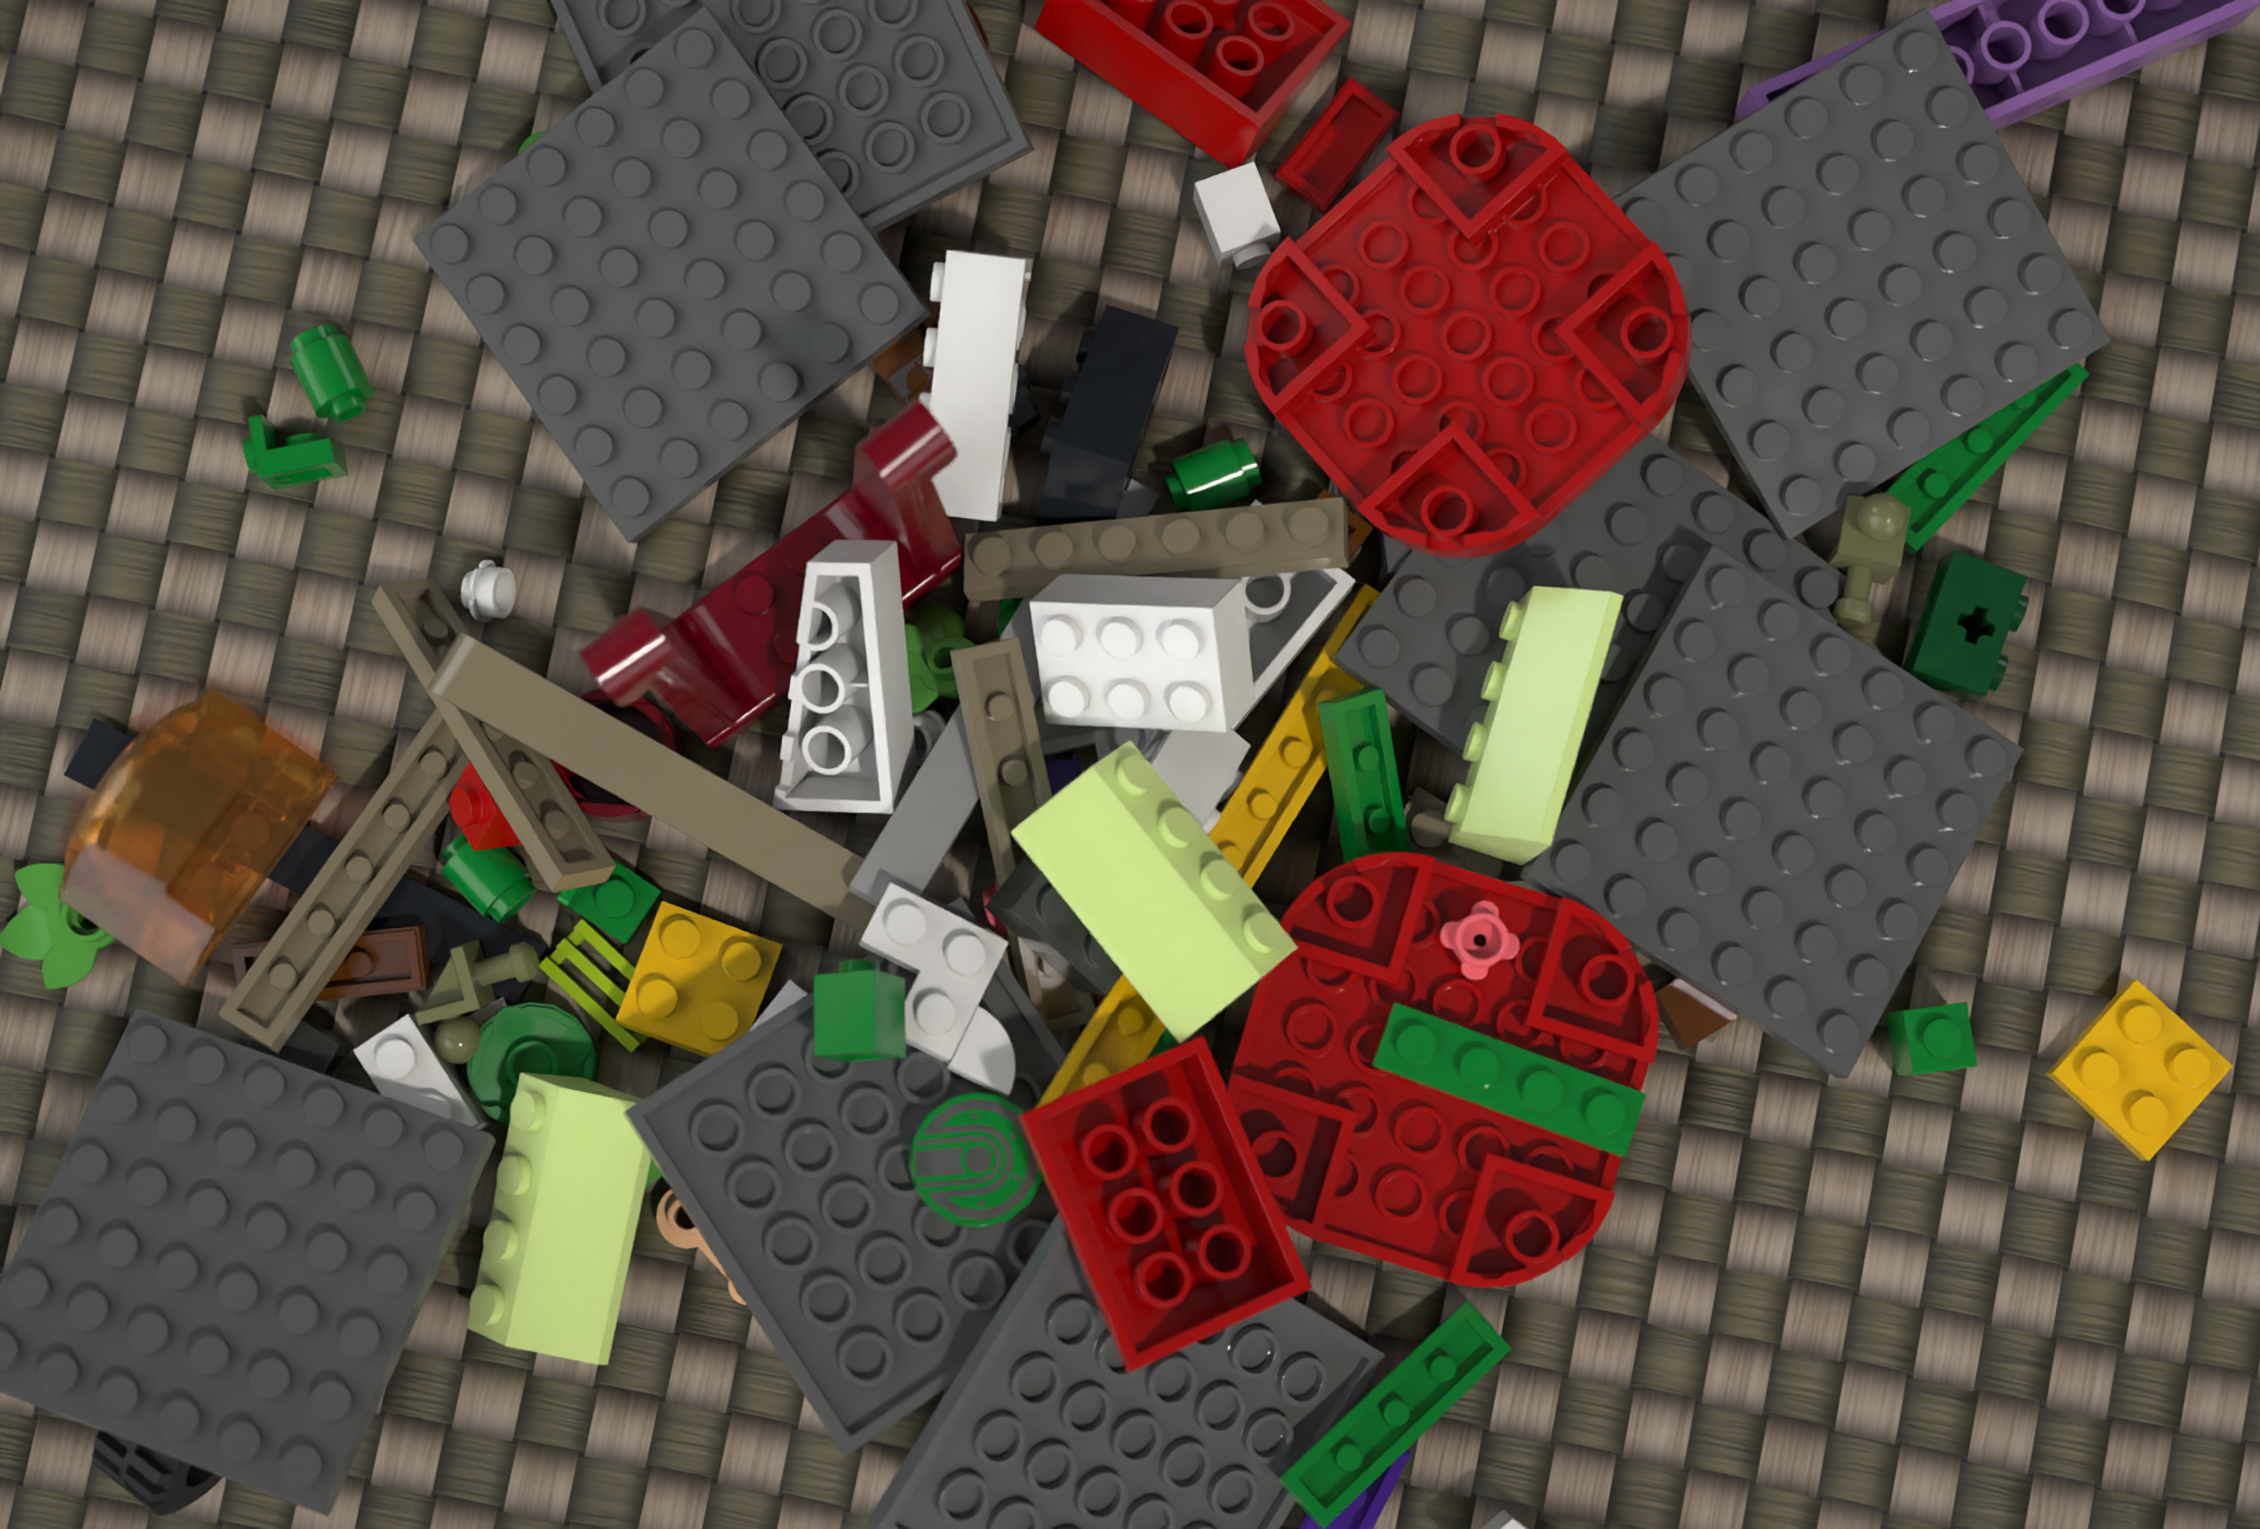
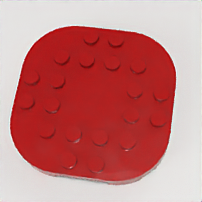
M1460 113L1427 121L1399 136L1385 148L1390 156L1295 243L1288 236L1276 248L1263 266L1251 291L1247 305L1251 310L1248 324V342H1244L1249 372L1263 402L1355 507L1379 531L1402 546L1419 553L1453 559L1474 558L1504 551L1530 538L1550 523L1639 444L1662 421L1671 409L1683 386L1692 350V325L1687 300L1666 255L1655 241L1651 242L1573 160L1567 148L1542 128L1510 115L1497 113L1496 117L1462 118Z
M1387 852L1367 855L1340 865L1316 879L1294 900L1279 922L1280 926L1298 948L1258 980L1226 1087L1285 1225L1304 1236L1320 1242L1351 1250L1452 1283L1472 1287L1492 1288L1522 1284L1549 1272L1565 1261L1568 1262L1583 1249L1602 1225L1616 1193L1612 1190L1622 1158L1372 1067L1371 1064L1391 1007L1396 1002L1641 1092L1649 1064H1654L1658 1044L1659 1023L1656 997L1651 980L1647 979L1639 960L1630 948L1632 945L1609 921L1580 903L1564 897L1559 899L1436 861L1434 857L1422 854ZM1488 901L1497 906L1499 910L1498 919L1503 922L1508 933L1515 934L1518 937L1519 951L1514 958L1510 960L1501 959L1490 966L1484 978L1471 980L1462 974V962L1454 950L1445 947L1441 943L1440 932L1446 923L1450 921L1459 922L1470 915L1472 907L1476 903ZM1477 934L1474 937V944L1478 947L1485 945L1486 938L1482 934Z

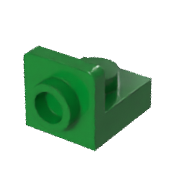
M263 415L248 418L251 436L243 438V450L247 466L251 474L258 473V477L272 489L277 490L348 476L345 452L331 438L323 439V435L319 433L299 434L285 439V447H279L276 427Z
M613 859L616 866L607 882L561 891L556 900L564 906L573 909L625 945H629L664 892Z

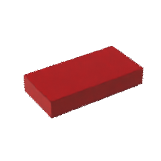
M1350 77L1275 173L1274 180L1324 216L1399 120L1400 113Z

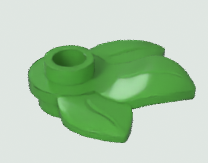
M927 604L921 610L916 625L904 623L912 714L923 711L939 696L949 699L959 698L953 666L946 669L943 668L952 662L950 651L975 646L973 642L965 638L964 622L953 609L942 605Z
M39 863L17 870L15 872L17 885L31 905L21 910L0 934V946L21 958L43 960L42 974L47 989H60L78 984L92 971L99 949L113 943L121 934L125 924V910L121 900L114 892L107 888L96 885L86 886L74 870L67 866L55 863ZM98 906L103 912V921L98 928L91 930L85 924V913L89 908Z

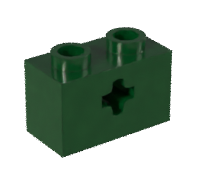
M1956 550L1940 559L1902 669L1932 689L1969 703L1986 696L1988 690L1995 692L2004 677L2008 665V656L2001 654L2008 631L2015 633L2018 630L2028 607L2029 598L2021 595L2027 576ZM1966 617L1973 618L1971 629L1979 633V637L1969 642L1964 641L1966 629L1957 625L1959 621Z

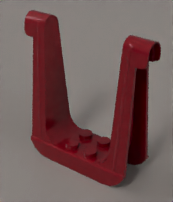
M917 399L880 428H873L870 431V435L856 445L851 488L676 618L640 605L627 616L621 615L615 625L578 651L579 656L601 686L619 706L634 701L652 688L711 750L729 742L789 700L791 675L796 671L800 647L796 640L807 562L834 540L897 541L903 614L938 588L964 563L965 554L961 549L932 480L934 476L956 459L958 452L955 445L927 406L920 399Z

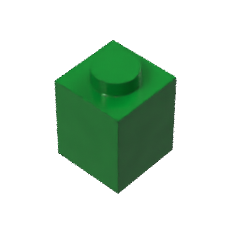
M871 960L840 962L839 973L814 975L815 1056L843 1063L906 1058L905 978L880 971V963Z
M1967 1002L1885 1013L1895 1076H1912L1977 1067Z

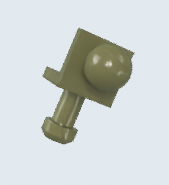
M1876 493L1868 498L1848 494L1837 545L1825 558L1828 564L1847 576L1843 598L1835 601L1833 612L1838 622L1843 625L1862 627L1871 622L1874 607L1868 601L1872 582L1884 585L1901 566L1911 508L1904 506L1892 494Z
M479 939L450 949L452 955L422 1010L415 1013L418 1026L443 1020L435 1031L434 1046L439 1056L445 1061L453 1064L466 1063L477 1052L480 1045V1027L474 1020L462 1016V1014L481 1009L495 1002L493 983L515 977L520 983L535 979L539 971V960L534 947L528 943L513 944L510 946L508 953L484 959Z

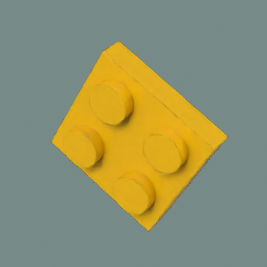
M662 901L617 1014L615 1024L709 1058L750 1032L749 1030L754 1024L783 945Z
M2137 979L2128 980L2045 1074L2141 1161H2150L2229 1072L2233 1065Z

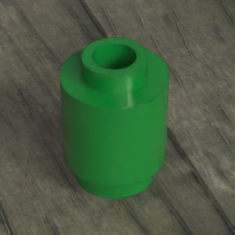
M323 324L306 330L291 341L289 348L293 357L290 360V364L318 418H332L335 423H343L360 416L368 409L367 401L373 396L375 389L347 335L340 334L334 324Z
M1224 437L1170 460V466L1173 473L1163 477L1166 489L1177 512L1187 508L1189 512L1219 509L1250 496L1249 489L1262 484L1255 459L1243 437L1231 442Z
M463 832L442 853V856L448 861L441 871L442 875L483 917L491 915L498 924H503L513 917L537 892V888L528 880L531 873L506 847L474 851Z

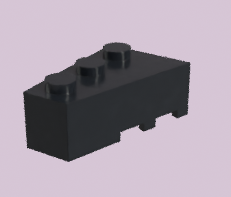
M1106 305L1098 328L1086 326L1076 356V362L1084 365L1080 373L1069 370L1058 403V407L1066 409L1063 418L1051 416L1041 445L1040 452L1051 455L1037 522L1051 526L1113 520L1117 518L1123 492L1128 490L1134 472L1132 467L1142 440L1146 437L1169 369L1179 327L1110 305Z

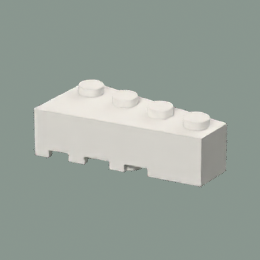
M947 250L946 263H934L930 299L931 301L941 302L939 328H927L923 365L934 367L932 392H921L919 399L941 424L958 452L956 459L932 478L947 516L995 522L1001 516L1011 438V427H1008L1009 414L1013 413L1018 384V363H1015L1016 350H1020L1022 337L1024 336L1027 313L1025 309L1026 300L1022 298L1024 281H1031L1033 259L964 250Z
M834 540L807 562L796 640L800 647L796 671L791 675L788 699H791L792 702L788 730L782 737L779 759L783 760L780 784L775 788L773 808L776 810L893 814L918 773L897 541Z

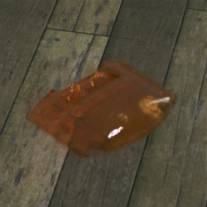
M214 689L201 694V699L175 708L156 720L138 735L107 769L91 792L72 831L66 849L63 885H59V900L186 987L196 976L340 778L337 773Z

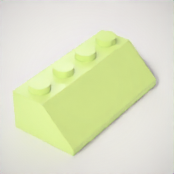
M1533 586L1519 603L1515 601L1509 603L1499 631V638L1508 640L1501 663L1496 661L1491 663L1481 691V698L1490 701L1483 724L1474 722L1463 751V759L1472 762L1465 785L1455 784L1446 807L1444 820L1453 823L1448 842L1521 866L1551 846L1623 595L1609 591Z
M1131 740L1091 766L1010 832L1179 1043L1184 1041L1298 948Z
M520 1072L516 1095L511 1104V1119L503 1157L497 1170V1186L489 1224L483 1237L484 1248L476 1286L470 1299L468 1329L504 1346L596 1365H608L651 1162L650 1155L623 1114L624 1111L642 1101V1099L582 1077Z

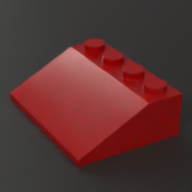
M1045 0L1034 30L1225 167L1232 170L1245 165L1268 139L1347 34L1352 22L1321 0Z
M1204 1036L1018 1116L1127 1373L1133 1372L1312 1288Z

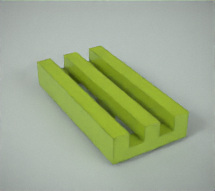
M581 919L574 927V931L567 938H563L556 946L557 949L549 957H546L539 964V967L631 1053H635L649 1036L638 1032L633 1034L627 1028L616 1025V1018L561 967L568 958L621 1007L626 993L578 949V946L584 940H587L630 981L636 966L586 920Z

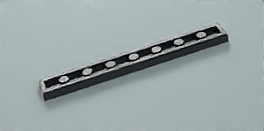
M93 719L64 773V776L301 896L340 844L339 841L97 719ZM405 874L367 926V929L425 923L429 960L444 968L452 956L450 949L477 939L480 941L484 959L508 953L511 945L526 942L534 947L540 964L549 950V947L504 924H498L488 916L483 917L478 911ZM515 977L493 983L492 987L495 994L513 1003L523 1001L533 980L520 983Z

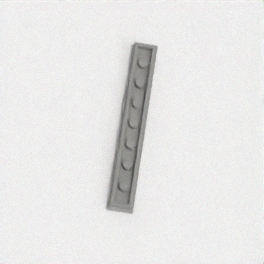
M1131 479L1128 490L1123 492L1116 519L1150 516L1158 503L1160 494ZM1035 596L1024 597L999 640L1019 637L1033 708L1036 707L1042 697L1030 601ZM959 704L849 885L850 892L878 907L890 882L922 897L980 800L961 704Z

